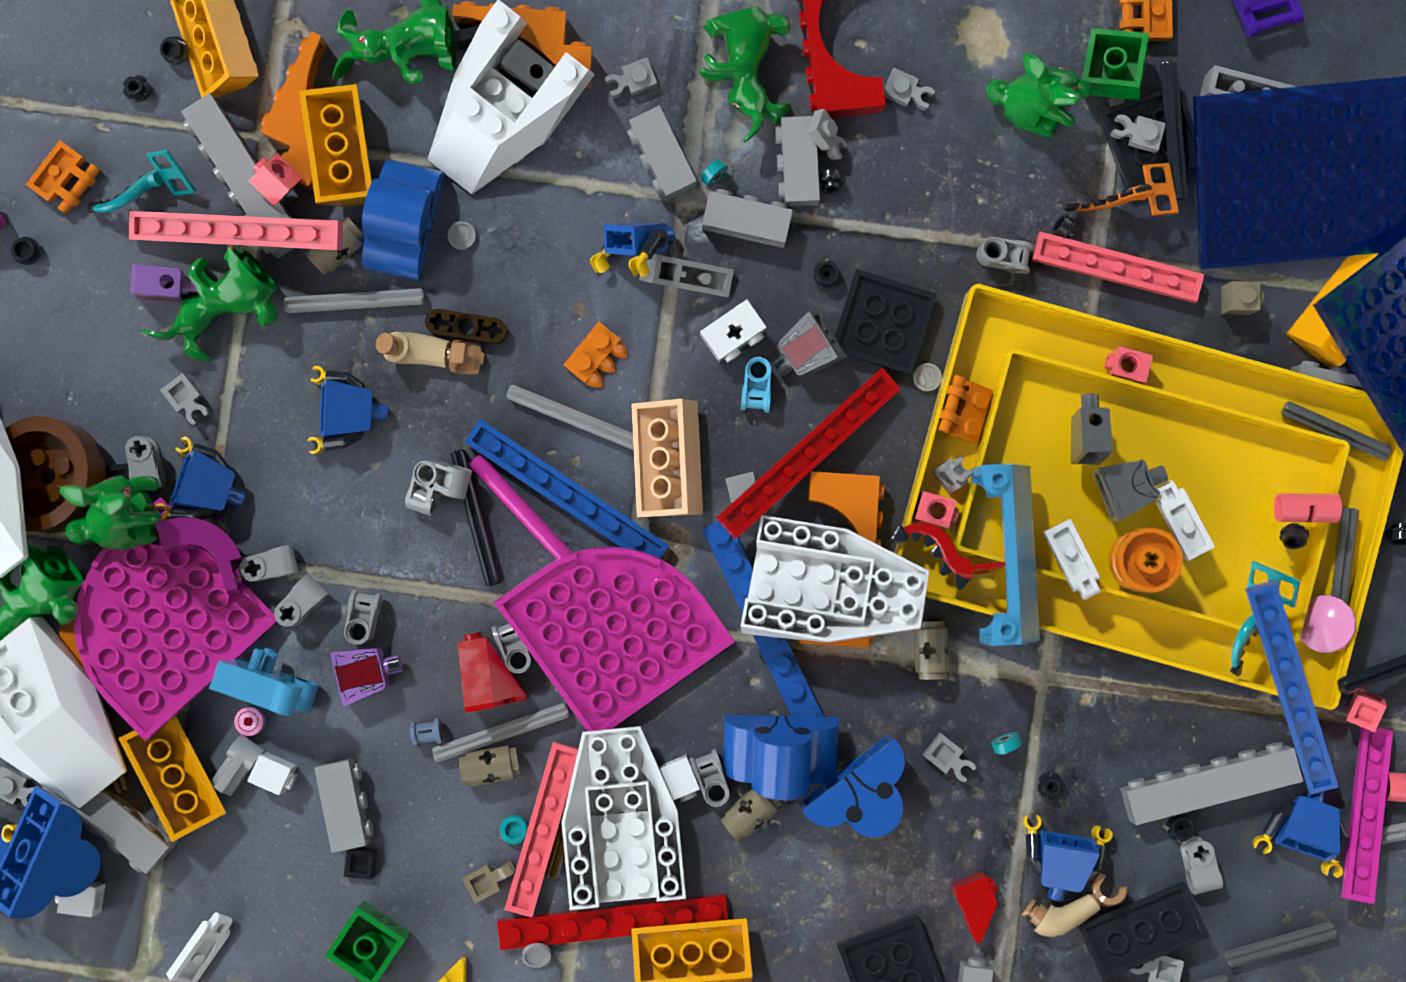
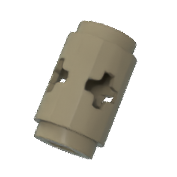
M349 216L344 220H339L343 221L342 249L347 250L345 257H342L340 250L310 249L306 253L310 261L324 275L329 271L334 272L364 245L365 235Z
M945 621L921 622L920 629L914 630L915 672L918 673L919 680L947 679V672H950L948 650L949 636L948 628H945ZM927 648H936V653H928Z
M509 745L469 752L466 753V756L459 757L463 785L470 784L471 787L513 780L514 776L521 775L517 747L510 748ZM490 752L493 758L487 759L485 753ZM488 774H493L496 779L490 780Z
M752 788L724 812L725 816L721 818V821L737 841L743 838L747 839L778 813V808L783 803L781 800L763 797Z

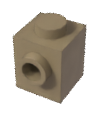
M1231 281L1221 287V315H1251L1260 311V307L1264 303V292L1260 290V282Z

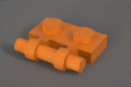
M1119 0V6L1122 7L1120 31L1134 32L1135 30H1142V33H1149V41H1170L1173 38L1172 0ZM1135 5H1141V18H1134Z
M59 140L25 185L50 203H53L58 195L64 200L58 206V209L67 215L73 206L77 208L80 204V197L86 189L96 183L95 178L101 170L92 163L85 172L81 170L80 166L86 159ZM75 175L79 180L69 192L64 187Z
M954 375L952 385H949L946 394L949 396L945 409L941 410L939 419H941L939 431L950 433V436L964 442L978 444L993 390L972 381H965V377Z

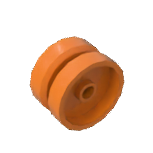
M1140 528L1123 533L1113 543L1109 553V568L1114 579L1124 588L1134 592H1159L1170 587L1178 579L1183 567V553L1178 542L1168 532L1158 528ZM1147 557V564L1144 565L1143 562L1146 560Z

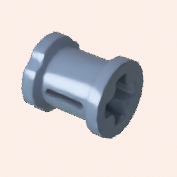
M435 718L433 722L419 724L416 721L410 722V737L413 747H419L421 743L434 741L438 744L443 743V728L440 718Z

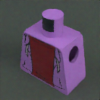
M132 264L130 293L138 301L181 303L185 295L199 296L194 283L190 278H186L182 269ZM169 282H174L171 288L165 289Z
M382 648L344 650L330 653L343 706L355 703L390 687L389 675L403 672L400 656L384 658Z

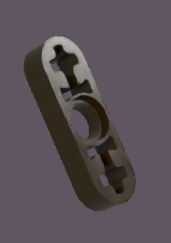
M434 309L425 318L426 328L436 336L498 345L504 342L508 335V329L504 322L494 317ZM438 315H442L441 317L444 321L452 323V317H456L453 322L454 332L451 333V327L441 325L439 330H436L432 320H437ZM470 319L474 322L473 332L467 335L460 333V322ZM479 321H484L482 324L484 328L491 329L494 324H497L502 333L496 334L495 338L492 339L490 333L481 331L482 337H477L480 332Z

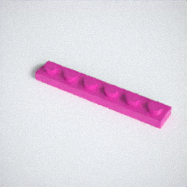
M1360 726L1348 832L1349 843L1346 850L1341 898L1370 904L1375 903L1393 730L1377 727L1376 731L1373 732Z

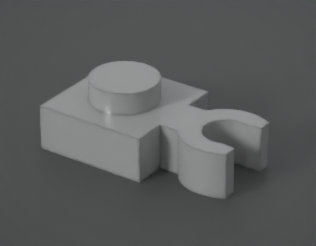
M648 57L622 66L623 75L621 76L611 74L605 78L606 85L610 83H617L619 85L616 90L610 92L611 98L620 97L626 89H629L631 96L658 86Z
M893 68L884 88V97L907 107L909 100L914 101L916 107L920 110H927L929 104L923 102L921 96L928 95L933 97L935 90L928 86L917 87L919 78Z
M820 109L814 112L807 132L821 151L826 150L828 157L832 161L842 159L843 156L839 149L846 148V142L843 138L836 135L838 127L835 121L831 119L825 109Z
M1118 115L1115 118V122L1123 124L1124 130L1114 129L1111 132L1112 137L1116 139H1121L1125 136L1130 137L1129 146L1153 153L1159 150L1166 123L1138 116L1135 119V123L1131 122L1130 118L1125 115Z
M185 373L180 374L160 389L177 413H182L186 410V419L190 424L195 426L199 424L194 417L195 413L199 410L206 417L211 415L207 407L197 403V400L203 396Z
M958 457L954 461L950 458L932 471L949 494L967 483V478L973 474L972 469L967 471L963 468L961 462L964 459L962 457Z
M940 732L922 754L944 773H947L952 767L954 775L962 782L967 781L961 775V768L963 766H969L973 770L976 769L975 764L970 760L959 758L963 750Z
M7 765L1 766L0 798L14 805L21 799L23 806L26 807L35 786H27L30 779L26 778L21 772Z
M1162 956L1143 964L1139 969L1133 968L1129 971L1137 975L1145 972L1149 973L1147 982H1180L1184 961Z

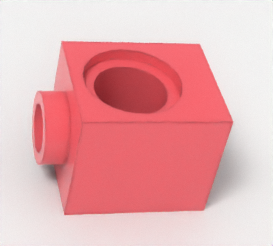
M276 153L269 160L263 157L253 167L256 173L249 182L275 206L296 186L302 177Z
M1119 346L1112 353H1108L1104 369L1108 370V375L1145 384L1153 355ZM1122 360L1130 362L1132 366L1131 373L1125 372L1122 369Z
M922 491L919 493L912 520L936 525L942 529H949L950 524H955L959 509L955 508L957 501ZM934 503H938L943 507L944 514L940 519H935L930 514V507Z
M1363 689L1355 691L1346 711V720L1375 732L1387 707L1386 699Z

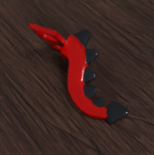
M918 522L905 527L898 525L890 538L892 543H907L910 535L916 542L923 535L925 547L936 545L931 552V557L943 560L940 574L945 576L953 573L956 588L960 590L972 580V574L991 573L1005 567V562L971 566V559L960 556L949 535L938 526L929 523Z

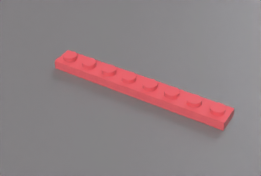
M129 211V239L342 251L343 221Z

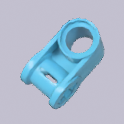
M754 357L747 363L744 385L742 387V411H745L746 408L763 409L764 412L769 413L771 365L765 358ZM755 363L764 365L766 368L765 376L762 378L753 377L750 373V367ZM749 398H761L762 400H753Z

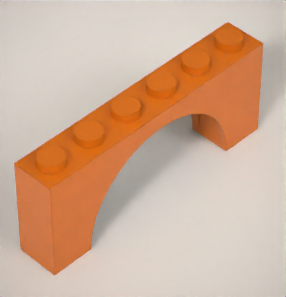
M811 471L809 473L808 501L832 508L846 519L856 534L881 546V540L876 539V530L882 527V511H878V500H883L884 483H879L880 476ZM875 636L835 642L799 640V643L869 648V643L874 642Z

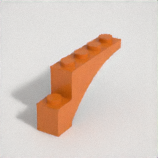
M470 1L461 2V5L453 4L452 16L457 25L478 26L495 3H491L489 6H478V4ZM518 5L517 8H510L528 22L517 37L518 40L549 62L554 68L567 52L592 72V46H587L583 42H572L571 45H566L568 27L566 11H562L558 7H546L545 10H538L529 5ZM592 79L585 88H591Z
M311 31L308 38H304L299 46L300 54L296 62L291 63L288 67L287 79L283 87L276 91L273 99L274 105L270 113L267 112L261 121L262 129L260 132L267 139L289 149L281 157L302 177L297 184L314 192L299 91L314 89L317 70L327 43L321 35Z

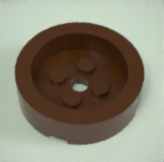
M27 417L6 427L5 431L20 467L26 531L48 534L65 532L67 524L73 520L83 519L91 505L82 507L70 504L61 495L60 488L71 485L90 488L106 480L105 460L100 456L96 446L98 443L80 426L49 417ZM53 469L56 475L55 480L49 484L44 474Z

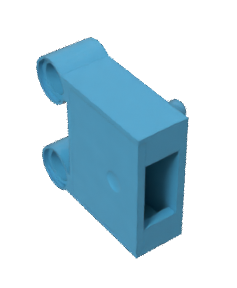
M256 648L253 651L251 660L244 658L219 660L209 689L269 709L281 715L294 716L295 710L310 713L319 684L274 669L278 653L270 648H264V650Z

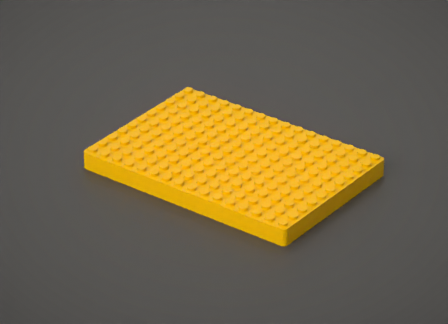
M975 284L964 297L902 527L918 523V521L912 520L920 492L925 491L957 501L955 508L959 509L954 525L950 524L949 529L942 530L952 539L960 556L970 558L971 566L1004 562L1001 497L986 498V491L978 484H971V476L967 478V483L949 494L932 471L950 458L954 461L958 457L964 459L961 464L967 471L981 465L1017 464L1030 466L1040 630L1278 696L1259 633L1255 637L1251 635L1250 644L1243 648L1245 654L1240 659L1244 661L1241 675L1237 677L1230 672L1232 667V649L1241 626L1252 614L1245 588L1248 586L1251 564L1253 561L1261 563L1301 581L1296 607L1292 608L1285 604L1283 606L1314 707L1333 710L1339 704L1341 692L1338 690L1337 681L1339 678L1345 677L1348 670L1406 447V403L982 284ZM1121 346L1153 355L1146 383L1140 384L1108 375V370L1104 369L1108 353H1112ZM1122 360V369L1125 372L1131 373L1132 366L1130 362ZM954 375L965 377V381H972L993 390L978 444H970L950 436V433L939 431L941 419H939L941 410L945 409L949 396L946 394L949 385H952ZM1084 394L1099 395V408H1108L1110 410L1113 452L1100 465L1071 464V419L1077 410L1081 408V396ZM1287 401L1293 402L1390 445L1391 453L1387 460L1381 461L1350 447L1349 443L1345 440L1320 434L1282 417L1281 410ZM1138 460H1144L1148 470L1162 465L1167 472L1168 481L1172 480L1177 489L1183 488L1187 493L1215 547L1191 560H1185L1183 556V567L1178 579L1166 589L1159 592H1134L1124 588L1114 579L1109 568V553L1113 543L1123 533L1140 528H1158L1168 532L1172 537L1173 535L1156 505V501L1160 498L1123 520L1111 522L1092 470ZM1277 493L1339 494L1342 501V509L1355 508L1359 510L1348 606L1354 611L1355 631L1347 646L1342 650L1318 652L1307 647L1300 639L1310 599L1318 596H1331L1340 521L1338 523L1277 522L1274 516V500ZM938 503L932 504L930 507L931 516L935 519H940L944 514L943 507ZM1068 519H1071L1100 576V579L1096 581L1100 593L1086 600L1081 597L1078 590L1073 592L1042 533ZM1290 523L1303 525L1309 531L1307 544L1300 549L1286 548L1279 538L1280 530ZM910 535L907 543L896 544L895 554L929 571L926 598L993 616V613H1007L1005 567L991 573L972 574V580L960 590L956 588L953 573L945 576L940 574L943 560L931 557V552L936 545L925 547L923 535H921L917 542ZM1147 557L1146 560L1143 562L1144 565L1147 564ZM1255 569L1254 583L1258 585L1267 582L1268 575L1263 571ZM1281 580L1280 595L1292 600L1294 586Z

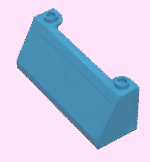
M1017 464L978 466L972 469L971 484H978L986 491V498L1001 497L1007 613H993L992 622L985 628H979L980 643L999 646L1020 645L1040 641L1030 466Z

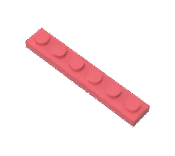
M1044 232L1037 234L1031 261L1191 303L1198 302L1204 274L1067 238L1064 239L1063 237Z
M558 742L552 743L504 910L533 917L570 789L579 748Z

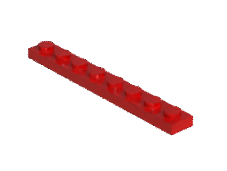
M883 368L879 369L715 518L733 539H737L901 388Z
M717 894L533 915L532 918L522 916L498 919L497 927L500 950L525 948L533 943L552 945L632 936L633 928L728 920L726 895Z

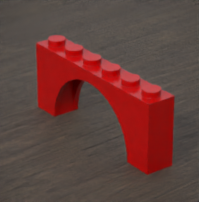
M796 0L797 2H802L803 12H799L798 17L800 29H805L806 39H802L803 56H808L809 67H805L806 82L807 84H812L813 94L809 95L810 112L825 109L831 118L883 112L885 97L882 77H866L855 74L839 65L826 50L819 31V13L826 0Z

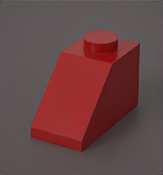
M981 871L950 884L971 937L976 944L982 942L998 904L994 896L998 894V889L993 878H987Z

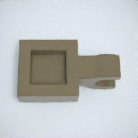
M512 860L494 870L487 863L463 876L462 880L476 904L499 892L502 889L499 881L514 874L516 868Z

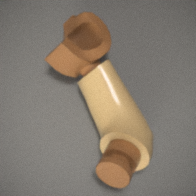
M411 332L382 333L376 340L377 351L383 353L384 357L393 363L421 364L444 368L449 366L450 371L454 373L477 375L480 365L483 364L484 360L481 344L477 342L453 340L450 343L448 340Z
M1100 873L1092 882L1090 895L1085 894L1062 907L1051 905L1049 908L1042 904L1038 906L1035 904L1036 900L1032 898L1021 916L1024 918L1029 916L1031 918L1030 922L1036 925L1034 929L1036 933L1046 937L1061 936L1100 910V906L1110 907L1121 903L1126 898L1127 886L1117 888L1115 895L1112 898H1107L1100 891V885L1106 876Z

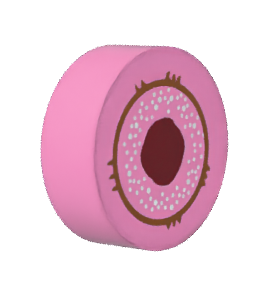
M257 707L243 708L235 716V727L240 734L245 736L258 734L265 726V715Z

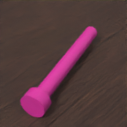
M482 454L472 460L469 466L555 559L573 553Z

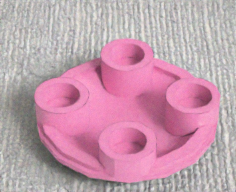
M1318 596L1310 599L1300 639L1307 647L1318 652H1334L1344 649L1355 631L1353 609L1343 600L1333 596Z

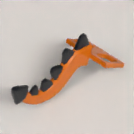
M1170 164L1144 165L1142 167L1146 184L1122 190L1115 195H1109L1105 199L1096 200L1091 203L1064 204L1063 209L1066 212L1096 211L1116 207L1134 200L1149 198L1152 216L1177 214L1179 210ZM1162 168L1165 173L1166 182L1153 183L1150 169ZM1167 195L1170 199L1171 210L1159 211L1155 197Z

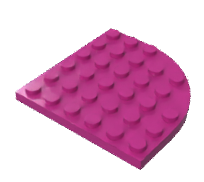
M160 497L153 503V510L159 511L163 516L165 509H157L155 506L158 503L165 504L168 507L169 505ZM158 533L157 540L150 544L136 546L123 551L102 549L93 561L92 567L81 585L76 603L78 615L75 619L76 645L89 679L104 699L146 742L211 684L219 660L238 659L278 623L275 620L274 614L244 583L238 585L240 593L228 596L218 563L213 556L196 549L185 550L167 556L163 551Z
M596 547L567 554L544 566L494 601L496 607L587 731L614 728L735 642L700 591L682 572L656 556L629 548Z

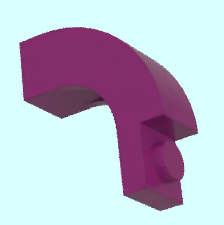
M188 517L168 519L156 524L163 551L167 556L191 549L207 552L218 563L228 596L240 593L238 585L243 584L239 568H233L232 566L240 564L243 560L236 545L223 530L207 521Z

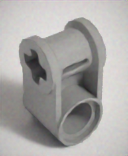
M991 237L978 247L976 257L978 262L986 267L1002 269L1016 274H1029L1028 261L1030 251L1034 249V244L1020 240ZM987 246H992L997 250V258H991L987 255Z
M134 436L130 438L125 445L129 479L140 476H152L158 479L159 488L165 487L166 478L157 442L149 437ZM146 445V450L142 451V454L138 453V448Z
M292 544L248 556L243 559L239 566L241 576L245 580L254 582L299 573ZM253 562L261 565V569L257 571V576L249 573V569L253 567Z
M309 574L305 575L277 605L274 612L275 620L282 626H299L327 599L329 592ZM286 609H295L292 613L295 617L294 619H285L288 615L285 611Z
M352 589L348 601V614L344 629L345 638L349 643L365 645L373 640L377 619L382 606L381 593L370 595L359 593L358 589ZM360 602L370 603V606L361 605ZM359 624H362L366 629L365 637L361 640H357L353 634L354 628Z
M510 624L501 627L493 626L492 633L502 653L508 670L517 674L529 671L533 666L534 658L518 635L513 633L504 637L505 634L514 631ZM518 652L523 653L527 659L526 665L521 669L516 668L512 661L514 655Z
M716 748L712 749L710 754L697 759L689 758L697 782H699L706 802L714 807L724 805L729 799L730 792ZM713 763L712 765H709L707 767L700 768L701 766ZM713 785L723 787L725 790L724 797L720 800L710 798L708 794L710 787Z
M1195 835L1189 840L1181 842L1180 852L1185 867L1187 885L1191 893L1197 895L1222 888L1223 880L1217 865L1213 846Z

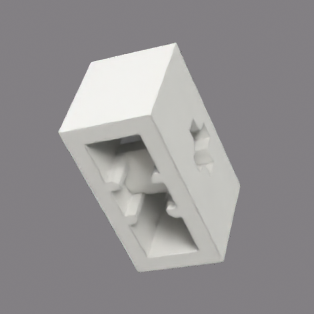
M746 299L701 330L700 336L719 363L724 359L728 363L741 354L740 348L746 344H749L751 347L764 338L762 333L766 331V326ZM730 328H733L735 331L741 330L740 339L737 340L735 337L729 339Z

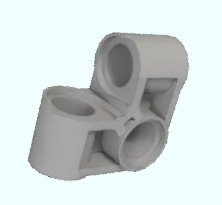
M438 460L419 462L413 470L410 487L406 494V508L433 517V514L438 509L442 494L458 499L465 498L472 470ZM430 467L433 469L434 472L432 480L430 479L428 474Z

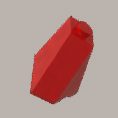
M481 632L464 635L465 641L457 642L465 713L500 707L509 704V702L514 701V703L529 699L527 690L516 674L508 670L502 654L490 636L482 637Z

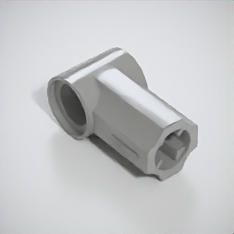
M239 735L228 749L226 760L210 783L219 792L232 796L247 773L253 770L258 756L265 753V750L244 735Z

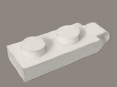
M1172 480L1157 487L1156 490L1160 499L1156 501V505L1174 539L1178 542L1185 560H1191L1214 548L1215 546L1183 488L1177 489Z
M1071 519L1042 532L1072 591L1078 590L1084 600L1100 593L1096 583L1100 576Z
M214 913L209 921H203L166 973L169 979L174 982H197L229 937V927L232 924V918L220 913Z

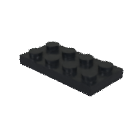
M1184 881L1077 926L1101 981L1210 937Z

